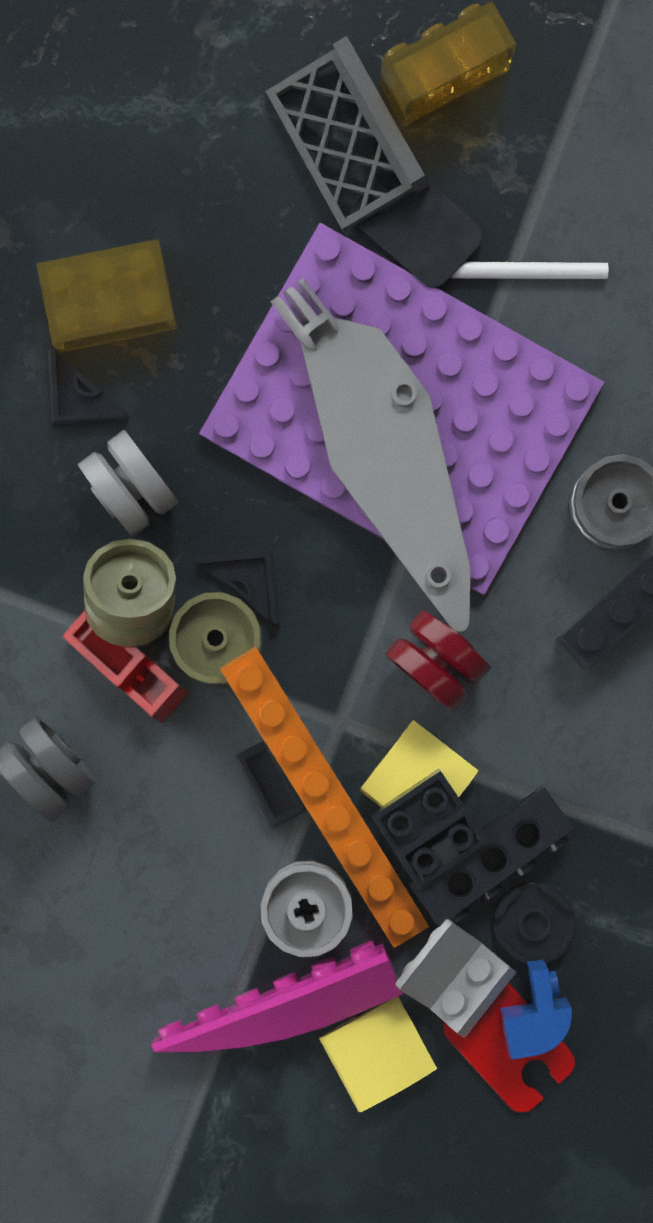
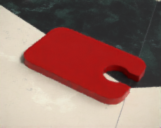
M508 982L465 1038L457 1034L445 1022L443 1028L448 1040L505 1103L514 1111L522 1113L530 1111L544 1099L534 1087L528 1086L522 1080L521 1073L525 1064L531 1060L543 1061L549 1067L550 1075L560 1084L573 1071L575 1060L570 1049L562 1041L555 1048L544 1054L511 1060L506 1047L500 1008L527 1004V1002Z

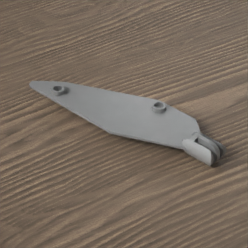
M302 278L296 284L303 297L293 287L286 289L283 294L290 308L304 327L279 296L270 302L301 343L331 469L446 623L456 632H462L469 626L471 568L430 395L381 329L334 318L305 279ZM434 568H438L443 572L444 578L441 583H435L431 578V571Z

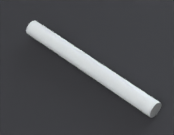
M465 262L451 278L608 279L609 267L608 263Z

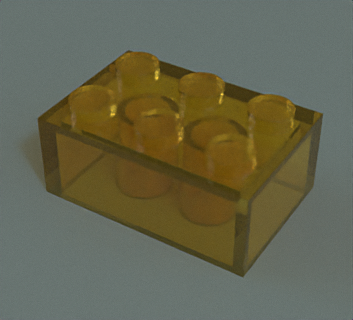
M493 1L483 6H480L479 3L473 4L461 11L457 16L458 19L446 26L443 23H438L427 29L421 35L422 39L409 46L407 43H401L385 54L386 58L382 60L380 87L403 128L509 71L516 43Z
M158 239L36 263L52 344L59 353L178 329L163 251Z

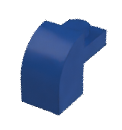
M544 960L527 962L533 1003L500 1008L506 1047L511 1060L536 1056L552 1050L564 1039L570 1028L572 1008L566 997L553 999V997L560 996L558 979L555 971L549 972Z

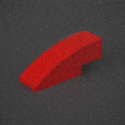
M85 610L62 636L113 684L123 690L151 717L161 723L167 719L189 693L137 646L125 647L114 645L97 636L87 623Z

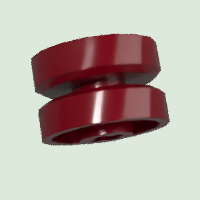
M422 609L410 623L409 630L424 648L420 650L407 639L398 638L384 655L427 693L450 711L455 712L467 698L465 688L451 675L455 672L467 682L478 684L492 667L458 632L446 623H441Z

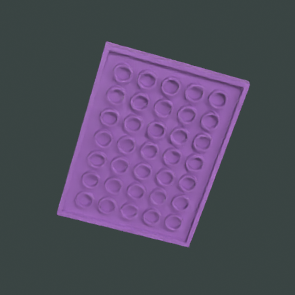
M319 223L278 296L286 303L304 327L290 308L283 294L286 289L293 287L303 297L296 282L304 278L334 318L381 329L430 395L471 568L470 589L484 596L603 386L604 381L440 289L424 285L413 274L324 224ZM272 305L199 435L383 539L331 469L301 343Z

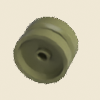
M125 539L113 541L101 547L88 560L83 576L84 609L87 623L96 635L111 644L125 647L146 645L161 637L172 623L176 600L174 566L164 551L146 541Z
M223 592L203 593L188 600L176 612L169 629L170 650L177 665L191 678L207 684H229L220 668L255 646L261 652L262 629L255 613L239 598ZM220 631L223 634L224 640L221 645H210L211 641L208 640L210 632L217 633Z

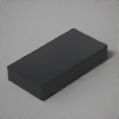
M265 741L234 756L271 829L308 811Z

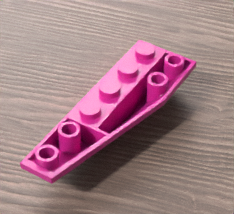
M371 940L350 949L351 954L348 958L336 962L333 956L311 966L313 969L311 973L300 978L297 977L296 972L285 975L273 981L275 988L260 994L257 988L244 992L234 998L237 1004L221 1010L219 1004L208 1007L196 1014L198 1020L183 1026L181 1020L165 1025L157 1030L160 1036L154 1038L151 1046L154 1052H202L242 1048L283 1040L329 1026L401 996L403 992L395 986L398 978L384 944L381 943L375 946Z

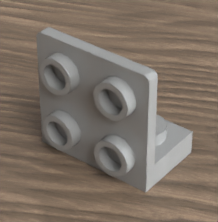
M447 919L431 933L428 943L416 958L405 966L395 986L431 1009L457 1034L465 1038L516 974V971L483 943Z

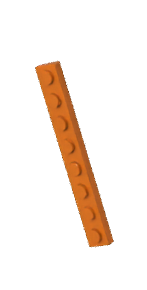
M253 647L220 668L222 674L392 946L396 948L428 928L427 921L257 647Z

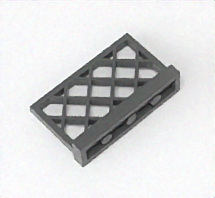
M347 36L333 44L334 50L265 91L344 232L415 190L418 193L430 186L427 177ZM335 64L340 73L336 90L316 87L319 72ZM310 78L308 84L303 83L304 81ZM345 84L351 95L342 93ZM293 88L306 91L300 112L285 109L279 97ZM313 93L333 98L327 119L308 114ZM340 100L356 103L359 107L355 126L334 121ZM290 117L298 119L296 128ZM364 118L370 129L362 128ZM305 121L325 125L319 147L306 144L301 139ZM332 127L353 132L347 154L326 149ZM359 134L374 137L379 144L374 160L354 156ZM309 151L317 153L315 162L311 157ZM383 152L390 164L381 162ZM324 155L345 160L339 181L323 178L320 169ZM351 162L372 167L366 188L346 183ZM379 169L395 172L402 184L388 193L373 190ZM328 186L337 188L335 196H333ZM343 190L364 194L360 210L345 218L339 207ZM371 197L378 198L369 204Z

